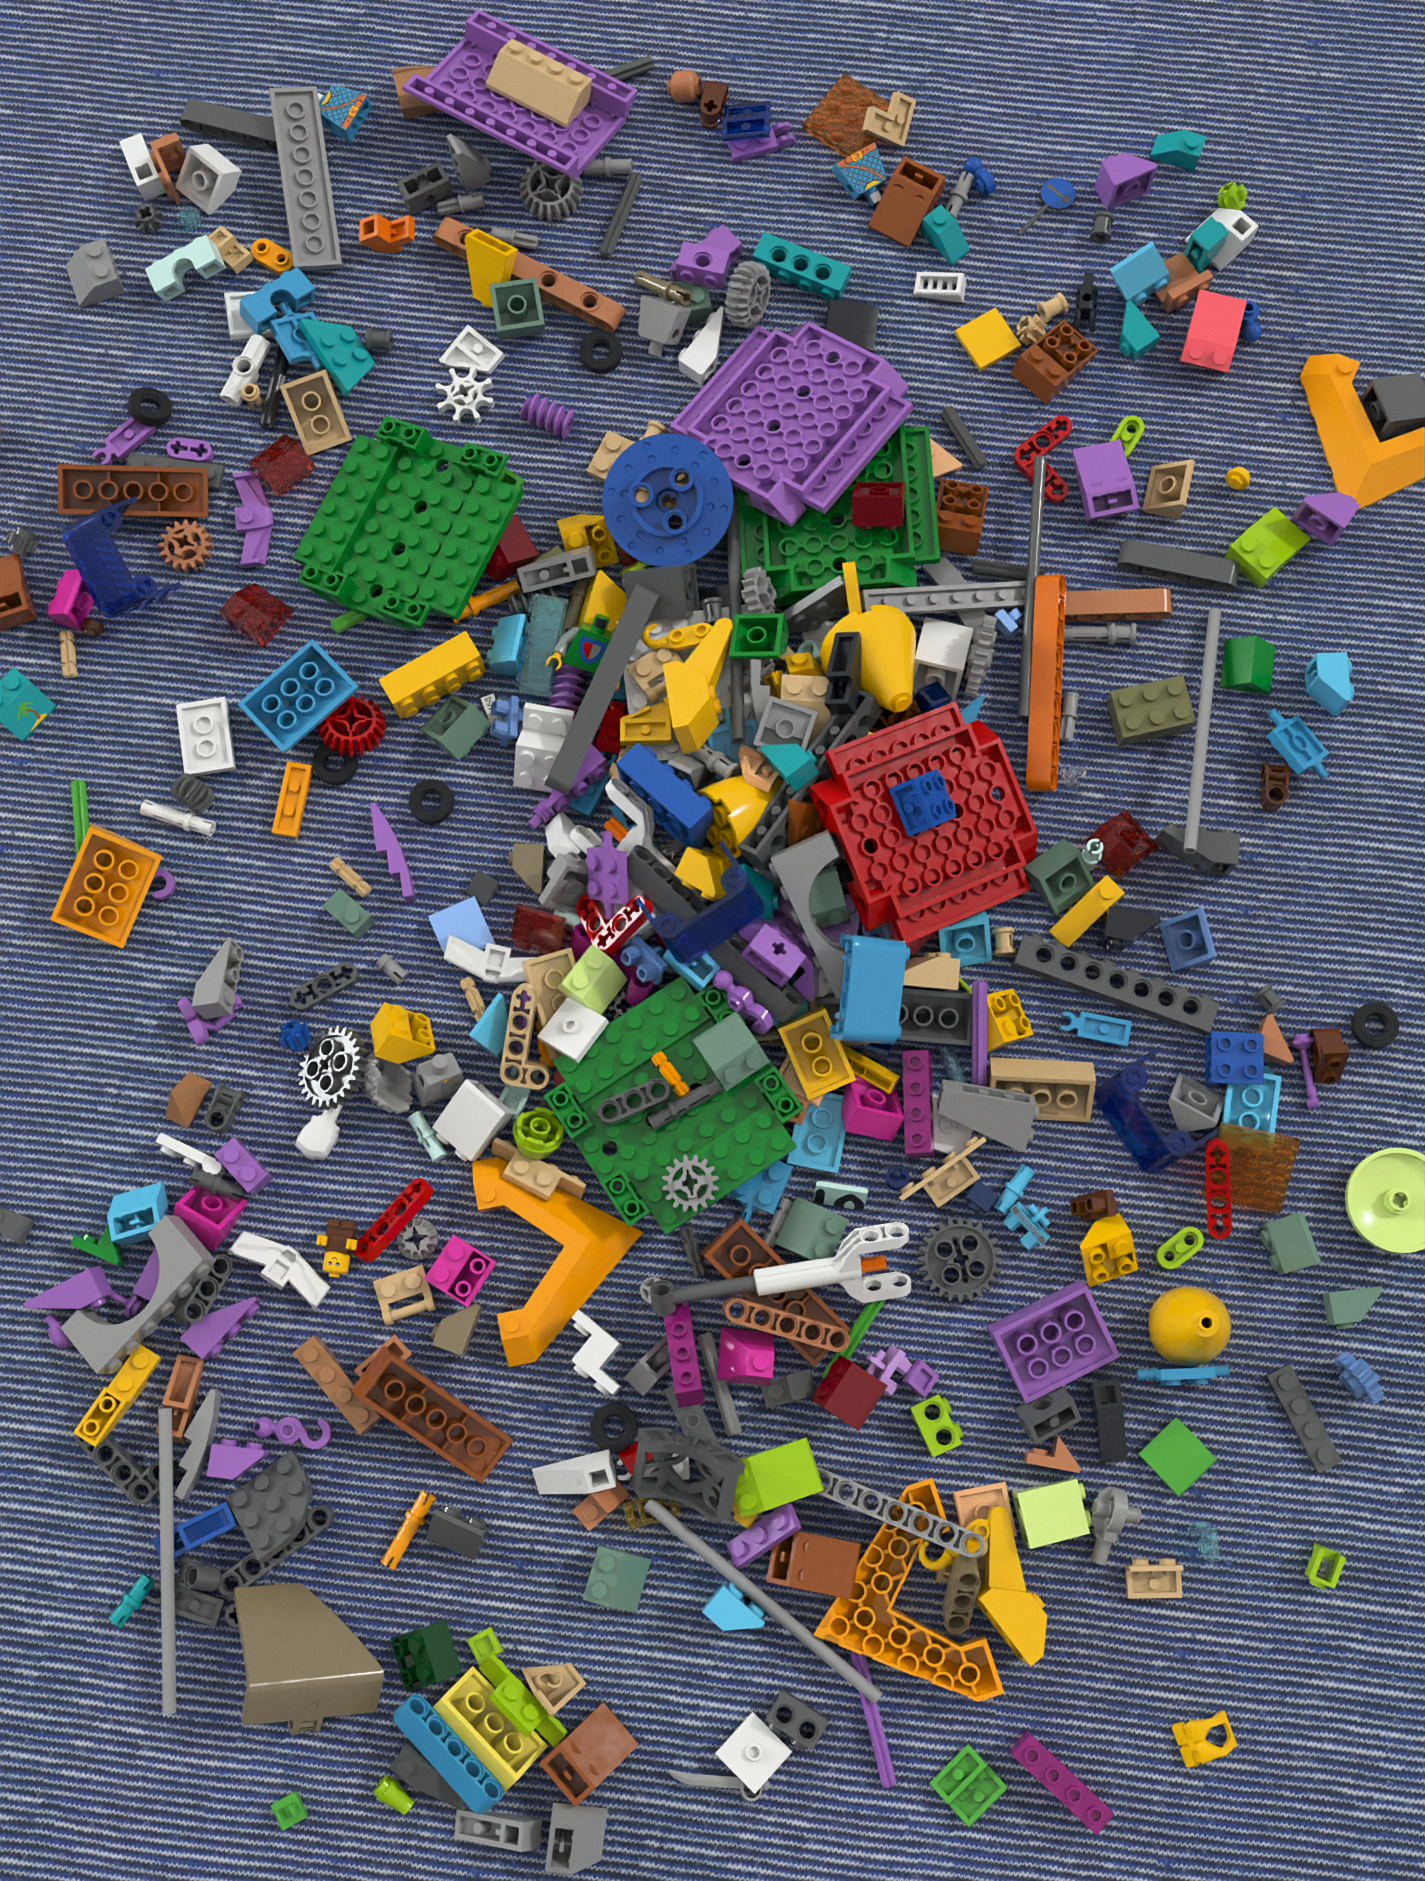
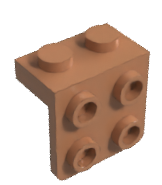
M175 132L163 135L160 139L150 142L153 152L149 153L169 199L174 198L177 205H179L181 200L169 174L182 169L186 153Z
M1178 253L1164 261L1169 271L1171 282H1169V285L1160 292L1155 291L1154 294L1165 311L1169 313L1196 298L1199 289L1208 291L1213 275L1209 269L1198 274L1184 253Z

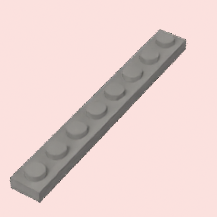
M1026 581L862 590L860 592L862 613L871 611L870 606L872 605L893 606L905 614L1023 608L1025 606Z

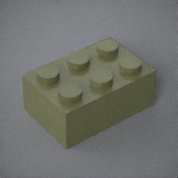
M1183 675L1110 691L1106 699L1118 747L1191 731L1196 723Z

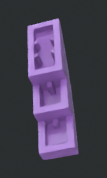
M370 803L376 852L380 857L388 858L389 873L393 880L401 879L402 894L406 902L417 901L412 875L396 835L376 803Z

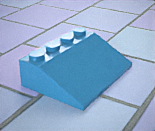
M311 639L242 699L238 706L258 729L286 754L358 691L360 687Z

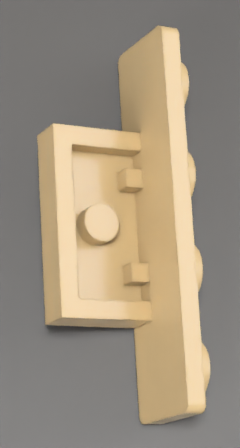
M977 1136L973 1137L964 1144L966 1150L959 1155L955 1151L943 1159L945 1165L938 1170L933 1166L921 1175L924 1178L916 1185L913 1181L900 1190L902 1192V1195L899 1197L901 1202L924 1187L939 1208L981 1177L965 1156L984 1144L986 1139L982 1137L979 1140Z
M495 1138L492 1142L491 1153L509 1162L502 1178L546 1201H549L556 1187L578 1199H582L586 1184L577 1176L568 1175L560 1171L553 1164L525 1157L518 1148L514 1147L507 1140Z

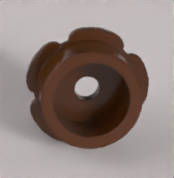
M85 617L83 624L80 623V626L84 627V633L95 637L99 633H104L102 631L104 624Z

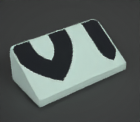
M818 1181L816 1182L813 1201L817 1204L864 1210L868 1190L862 1187Z

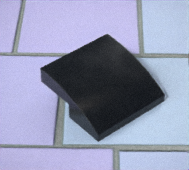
M830 300L828 302L825 330L872 353L875 346L879 307L853 301Z

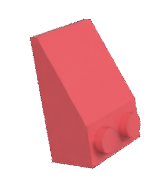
M1199 289L1179 362L1225 374L1228 373L1247 301Z

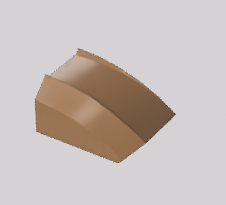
M414 65L391 69L404 120L442 111L402 90V86L415 73L425 78L436 66Z

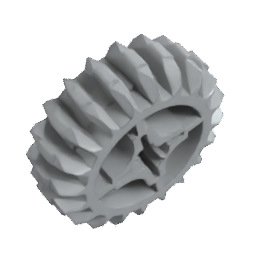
M534 162L533 169L527 168L526 175H522V183L519 186L520 198L525 209L530 210L532 217L538 214L540 221L547 217V220L551 222L552 217H556L560 222L561 215H565L568 218L570 215L569 211L576 212V205L581 203V196L583 195L582 180L580 177L575 179L543 162L540 165ZM541 182V185L533 192L535 187ZM567 188H569L567 194L563 198H561V195L566 192L565 190Z
M754 261L739 263L738 268L734 269V274L730 276V283L727 284L728 290L725 293L727 295L725 312L728 314L727 318L731 321V324L737 327L753 328L762 321L763 314H766L772 286L770 285L771 277L769 276V270L766 269V266L761 265V263Z

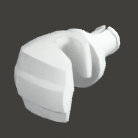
M338 1104L337 1109H324L321 1116L313 1115L311 1121L303 1127L296 1139L295 1146L306 1158L323 1161L328 1157L339 1137L338 1132L340 1128L336 1126L335 1121L343 1107L342 1105Z

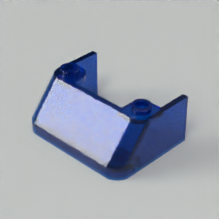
M136 496L97 510L70 525L63 533L64 544L99 612L104 617L110 619L164 600L181 587L180 582L158 589L154 580L147 575H138L132 578L110 534L121 526V515L125 514L138 501Z
M724 841L718 844L722 853L731 864V867L725 870L721 876V885L727 895L684 924L672 912H663L653 918L640 897L635 899L674 959L682 965L694 963L758 920L764 912L763 901Z
M1160 1046L1101 1084L1094 1092L1096 1105L1140 1170L1149 1175L1162 1171L1219 1134V1131L1215 1129L1196 1142L1193 1141L1187 1132L1182 1130L1173 1131L1165 1136L1136 1094L1137 1091L1146 1085L1148 1080L1147 1073L1142 1064L1161 1052Z

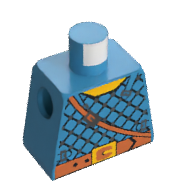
M333 85L326 96L318 93L322 125L351 144L372 108L370 100L366 93Z
M873 142L835 163L831 169L854 200L865 195L871 206L879 203L882 195L878 187L887 180L876 144Z

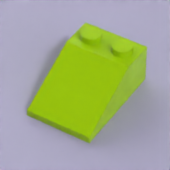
M1274 507L1231 544L1224 557L1240 564L1239 571L1261 589L1311 539Z
M807 1437L741 1457L740 1459L745 1464L744 1474L738 1475L734 1497L740 1516L743 1518L823 1491L824 1487Z

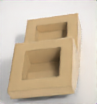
M219 226L208 236L216 244L223 262L236 274L254 260L251 252L239 244L234 235L224 227Z

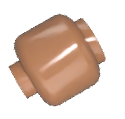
M693 70L675 71L672 74L671 80L667 81V92L669 95H672L676 103L695 102L698 96L702 95V79Z

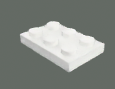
M226 697L177 704L184 773L195 777L236 770Z

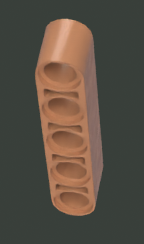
M1165 588L1066 591L1065 622L1159 620L1172 616L1171 592Z
M737 1296L727 1297L722 1303L723 1315L733 1323L834 1352L844 1351L850 1342L849 1334L834 1324ZM733 1303H740L741 1312L736 1316H731L729 1313L730 1306ZM760 1310H765V1321L756 1323L754 1320L755 1314ZM789 1317L791 1319L790 1328L785 1331L781 1330V1320ZM809 1325H815V1335L806 1338L805 1329ZM835 1332H840V1342L836 1345H831V1335Z

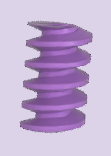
M538 393L533 398L528 397L522 406L520 418L524 421L528 419L530 424L536 423L537 427L541 429L545 427L547 432L553 431L554 435H562V438L566 439L574 422V410L570 409L565 414L566 406L564 405L559 410H556L557 402L553 401L548 406L549 398L547 397L542 402H539L540 394Z
M562 663L559 670L555 672L557 676L553 678L554 686L551 688L553 695L549 697L551 703L549 707L578 712L579 707L573 705V703L581 702V698L576 696L575 693L583 692V689L577 686V684L585 683V680L579 677V675L586 674L587 671Z

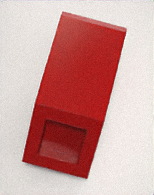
M620 701L609 703L596 741V749L598 751L620 753L622 747L620 743V718L629 715L628 705Z

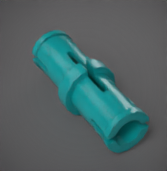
M142 1573L130 1591L122 1595L123 1600L111 1616L108 1617L109 1621L119 1628H123L135 1609H140L143 1605L141 1603L156 1581L150 1576L147 1577V1574Z

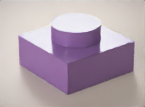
M916 1359L902 1381L917 1395L926 1398L939 1375L922 1360Z

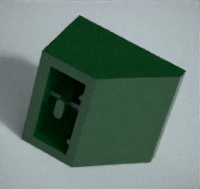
M446 1619L390 1638L393 1654L397 1659L401 1680L405 1685L406 1692L439 1683L462 1673Z

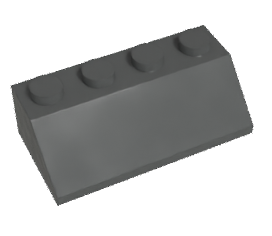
M903 986L899 1018L901 1037L899 1040L971 1046L972 993Z

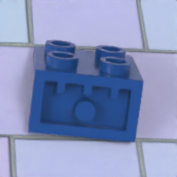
M938 769L889 788L908 837L957 816L955 804L947 793L945 780Z
M1211 1031L1206 1035L1205 1086L1216 1087L1221 1083L1262 1085L1264 1083V1035L1262 1033Z

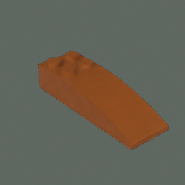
M57 464L58 514L61 516L209 518L208 468Z
M735 1216L700 1252L725 1279L753 1276L755 1269L786 1265L749 1225L738 1216ZM811 1288L758 1296L756 1290L741 1293L745 1299L834 1324L844 1329L847 1333L851 1330ZM758 1311L766 1319V1311ZM786 1317L781 1320L780 1329L783 1331L788 1330L791 1326V1319ZM809 1325L805 1329L806 1338L813 1337L816 1333L815 1325ZM835 1332L830 1337L831 1345H836L841 1340L840 1332ZM785 1338L813 1367L830 1351Z
M385 1346L382 1347L351 1389L359 1400L481 1484L513 1442L510 1436Z

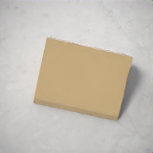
M1190 459L1152 466L1142 511L1179 520L1186 505L1195 461Z

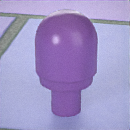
M549 798L542 799L532 811L533 817L528 821V825L532 829H536L540 823L545 824L552 819L553 815L546 807Z
M54 1313L48 1315L45 1320L50 1327L47 1330L50 1339L58 1348L69 1347L72 1342L61 1329L65 1322H59Z

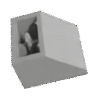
M553 1802L545 1872L572 1875L601 1861L607 1808L580 1805L575 1807L572 1804Z

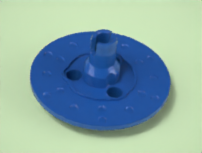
M671 433L643 438L624 450L611 466L602 494L604 518L614 540L625 552L635 559L657 567L692 563L708 554L724 536L732 517L734 503L730 477L717 455L703 443L693 438ZM680 474H687L689 476V482L685 486H678L676 483V479ZM641 490H647L649 493V497L645 502H638L636 499L637 493ZM669 499H676L674 508L669 509L668 506H665ZM674 517L682 519V526L677 530L670 528V521Z

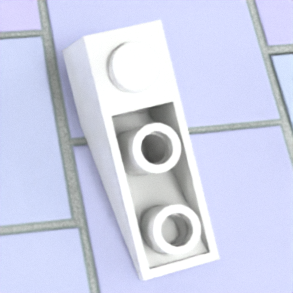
M139 133L119 141L144 201L166 193L142 134Z
M720 306L716 313L712 312L709 315L705 327L695 333L688 348L685 347L678 356L679 371L701 386L704 385L717 367L724 324V307Z
M610 1449L532 1469L539 1494H590L616 1487V1470Z

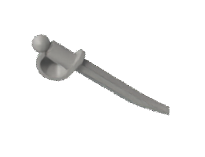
M670 1769L667 1771L672 1777L688 1785L739 1789L741 1797L748 1802L756 1801L762 1795V1790L767 1791L770 1788V1782L767 1780L758 1790V1795L755 1798H748L744 1790L750 1789L738 1777L691 1774Z

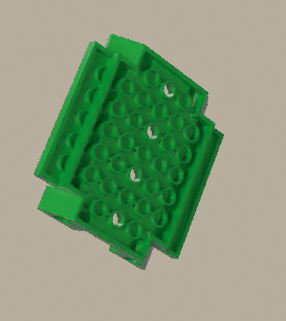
M385 415L375 434V437L380 441L358 434L298 546L293 559L297 563L305 565L297 582L330 603L407 631L421 628L429 613L439 617L444 615L459 620L524 492L519 487L497 480L509 459L508 455L466 442L463 448L433 439L426 428ZM449 464L447 470L439 472V468L442 465ZM427 505V509L424 512L417 513L419 507ZM405 547V551L402 554L395 555L398 548ZM383 589L380 596L373 598L376 590Z
M903 421L825 514L803 503L806 506V511L792 527L752 506L750 494L737 488L742 580H745L743 573H746V569L761 567L762 570H765L766 577H770L771 584L776 590L777 598L774 599L776 606L796 604L839 575L842 576L845 583L843 570L838 571L833 568L837 562L855 561L859 589L867 590L917 587L916 568L912 566L940 563L929 426L904 428ZM780 426L770 427L769 431H777ZM741 461L738 465L746 466L751 461ZM856 482H906L903 525L892 530L884 529L883 526H873L871 529H860L858 526H852V495ZM835 517H841L844 520L838 526H834L830 522Z
M680 976L608 1024L579 1063L565 1055H561L553 1061L566 1082L545 1094L544 1098L570 1138L581 1151L628 1227L649 1213H652L664 1233L668 1235L706 1210L702 1205H699L698 1212L695 1213L693 1208L689 1207L686 1213L683 1212V1205H680L677 1209L673 1207L674 1199L667 1201L666 1197L670 1192L662 1190L663 1186L668 1185V1182L664 1181L662 1176H669L670 1173L666 1167L674 1168L676 1166L674 1159L681 1163L683 1162L684 1155H687L689 1160H692L694 1155H698V1162L701 1163L704 1159H707L708 1164L706 1167H715L716 1170L711 1175L719 1177V1181L714 1182V1185L719 1187V1191H712L715 1201L709 1199L706 1201L709 1208L797 1148V1145L782 1124L802 1112L804 1108L771 1061L726 1091L692 1041L735 1012L728 1004V997L725 991L719 990L713 983L695 996L685 979ZM737 1012L738 1015L740 1016V1018L743 1020V1022H744L745 1025H746V1022L744 1021V1019L742 1018V1016L739 1014V1012ZM659 1051L665 1054L668 1058L667 1062L673 1065L682 1077L681 1081H685L689 1088L695 1084L704 1085L715 1077L723 1091L681 1115V1119L677 1121L674 1119L654 1131L653 1127L647 1125V1116L665 1107L666 1103L614 1126L604 1124L598 1116V1107L604 1100L652 1079L659 1078L666 1081L659 1071L660 1068H657L651 1060L652 1056ZM669 1085L671 1095L668 1102H673L679 1099V1097L674 1092V1087ZM655 1086L652 1089L651 1095L655 1098H661L664 1096L666 1089L663 1086ZM632 1096L629 1098L627 1105L635 1109L641 1105L642 1100L638 1096ZM613 1106L607 1107L603 1113L606 1119H613L617 1115V1108ZM609 1141L617 1145V1152L613 1156H606L603 1152L604 1144ZM693 1166L694 1173L699 1176L706 1175L702 1169ZM683 1169L676 1174L674 1181L680 1179ZM688 1172V1182L684 1186H687L693 1195V1186L698 1184V1181H694ZM708 1186L701 1189L698 1194L699 1199L706 1193ZM683 1191L675 1192L682 1200L689 1201L687 1194Z

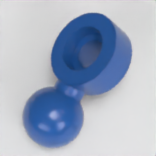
M970 157L964 163V171L966 174L969 172L975 177L974 186L978 193L987 196L996 191V183L991 173L986 169L982 170L983 165L979 158Z
M1246 300L1247 303L1241 323L1244 326L1242 336L1246 341L1254 342L1260 338L1262 333L1260 325L1255 323L1260 309L1255 302Z

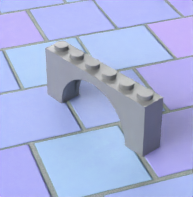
M829 829L772 854V862L769 863V867L775 878L779 876L783 884L780 890L785 901L790 900L794 909L791 910V914L796 924L801 923L805 931L802 933V937L806 946H812L816 954L813 956V960L818 971L823 969L826 979L823 981L829 994L834 993L836 999L841 997L845 961L841 960V957L846 955L845 948L839 947L838 944L831 941L820 931L812 917L809 905V893L814 879L825 865L839 857V850Z
M165 1215L148 1233L155 1244L159 1257V1279L151 1300L138 1315L126 1322L112 1324L100 1318L93 1310L78 1309L61 1327L62 1331L96 1374H113L118 1371L127 1356L139 1349L140 1342L157 1329V1324L175 1310V1305L179 1300L192 1292L193 1285L199 1279L204 1278L210 1272V1267L216 1262L214 1257L179 1216Z

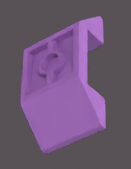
M774 914L773 920H744L736 932L747 945L761 927L767 924L769 927L776 929L788 942L799 947L801 952L806 955L799 968L802 967L803 969L792 985L801 998L812 1002L819 992V971L813 960V956L816 954L812 946H806L799 926L786 914Z

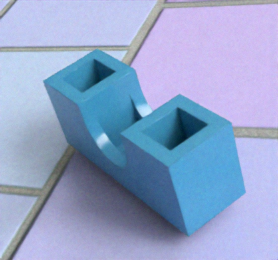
M298 267L291 271H285L275 281L265 283L257 292L244 296L240 301V316L255 334L260 335L269 329L270 320L277 319V310L273 307L274 304L288 302V305L297 312L314 301L315 287Z

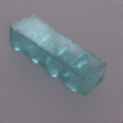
M535 593L534 598L530 599L528 611L532 615L531 621L526 623L524 637H527L526 647H522L520 662H523L522 672H518L516 678V686L519 687L518 692L546 698L552 695L551 688L553 687L554 671L557 663L551 660L547 667L545 663L550 656L554 655L553 650L562 636L568 599Z

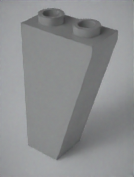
M942 1079L937 1100L939 1114L1020 1152L1026 1151L1027 1143L1031 1144L1033 1140L1034 1129L1031 1128L1032 1122L1037 1120L1039 1115V1105H1036L1034 1095Z

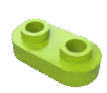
M1134 415L1125 417L1110 442L1121 441L1126 459L1129 458L1144 432V422L1141 418ZM1131 428V429H1133L1135 432H1134V433H1129V432L1127 431V429Z
M1185 1227L1178 1231L1157 1249L1155 1257L1158 1265L1167 1270L1179 1267L1202 1248L1204 1238L1201 1231L1195 1227ZM1186 1236H1190L1193 1239L1191 1245L1185 1243L1184 1239ZM1166 1252H1170L1173 1255L1171 1261H1167L1164 1258Z

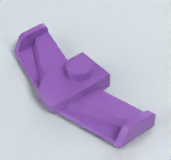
M252 472L232 474L243 503V507L234 508L236 531L238 534L246 533L240 567L265 566L272 526L274 525L273 512L270 510L258 475Z

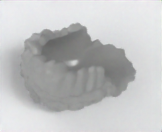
M372 1052L369 1053L365 1058L368 1059V1062L363 1065L367 1072L360 1076L364 1080L363 1083H360L364 1096L369 1098L372 1104L376 1103L377 1107L381 1106L389 1113L399 1114L407 1112L412 1104L411 1101L414 1099L410 1095L413 1089L412 1073L405 1069L402 1063L396 1064L378 1058Z

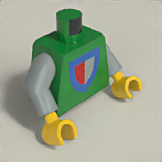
M596 614L592 624L582 622L580 627H572L560 637L553 650L554 655L550 656L545 663L546 667L549 661L554 660L558 665L554 672L559 670L562 663L595 674L614 633L606 630L610 618L602 614ZM618 684V686H617L615 692L619 690V688H620V685H619V684Z

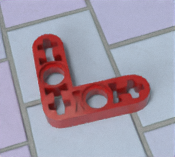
M1066 416L1055 417L1015 450L1013 463L1032 484L1034 458L1036 456L1045 457L1070 436L1072 430L1071 420ZM1057 425L1059 427L1064 425L1065 430H1059L1053 437L1052 434L1056 431ZM1046 438L1049 441V446L1041 448L1036 444V440ZM1032 448L1033 452L1029 455L1028 461L1026 459L1020 460L1021 454L1023 456L1027 455ZM1046 462L1047 478L1045 479V486L1047 485V487H1045L1044 497L1052 504H1061L1067 497L1068 485ZM1053 488L1055 490H1058L1060 488L1062 490L1061 494L1059 495L1057 493L1053 495Z
M588 894L582 895L576 904V912L592 944L606 955L614 954L649 919L653 911L652 902L639 895L634 896L611 920L605 919V909L600 900L589 899ZM600 919V926L595 931L596 921ZM626 920V927L621 932L620 926Z

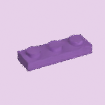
M786 1503L726 1543L735 1568H744L802 1528L792 1504Z

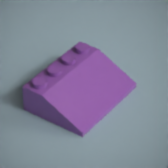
M1080 1280L986 1326L1003 1363L1026 1404L1120 1357L1088 1286Z

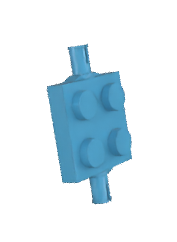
M282 302L279 305V309L284 316L279 319L270 320L269 329L290 364L311 361L316 372L324 370L325 366L298 327L301 318L317 320L313 311L294 313L289 307L288 302Z
M727 707L728 717L726 708H722L725 723L716 728L708 737L709 748L715 752H723L729 761L740 765L737 754L740 745L743 744L755 750L757 748L752 746L757 730L756 720L745 721V742L734 743L732 741V709ZM715 772L716 780L723 779V777Z
M1276 708L1270 711L1267 715L1277 726L1266 737L1287 761L1288 766L1297 775L1305 770L1313 769L1321 781L1330 775L1320 763L1329 752L1297 715L1292 719H1284Z
M779 1160L726 1195L739 1201L744 1206L740 1218L748 1224L753 1210L764 1211L774 1216L794 1167Z
M1228 1365L1161 1370L1153 1367V1369H1137V1380L1160 1381V1386L1181 1385V1380L1185 1379L1187 1385L1208 1384V1378L1229 1376L1230 1372Z

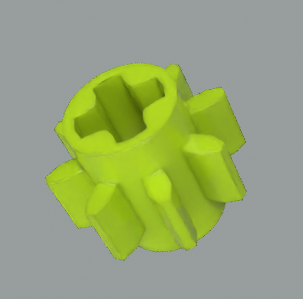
M1230 182L1219 190L1220 195L1217 196V203L1220 208L1240 210L1245 206L1248 193L1243 184L1237 186L1235 182Z

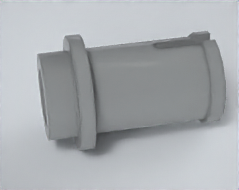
M385 953L376 962L378 970L384 971L397 985L401 984L404 981L403 978H406L409 974L393 960L392 955L388 956Z

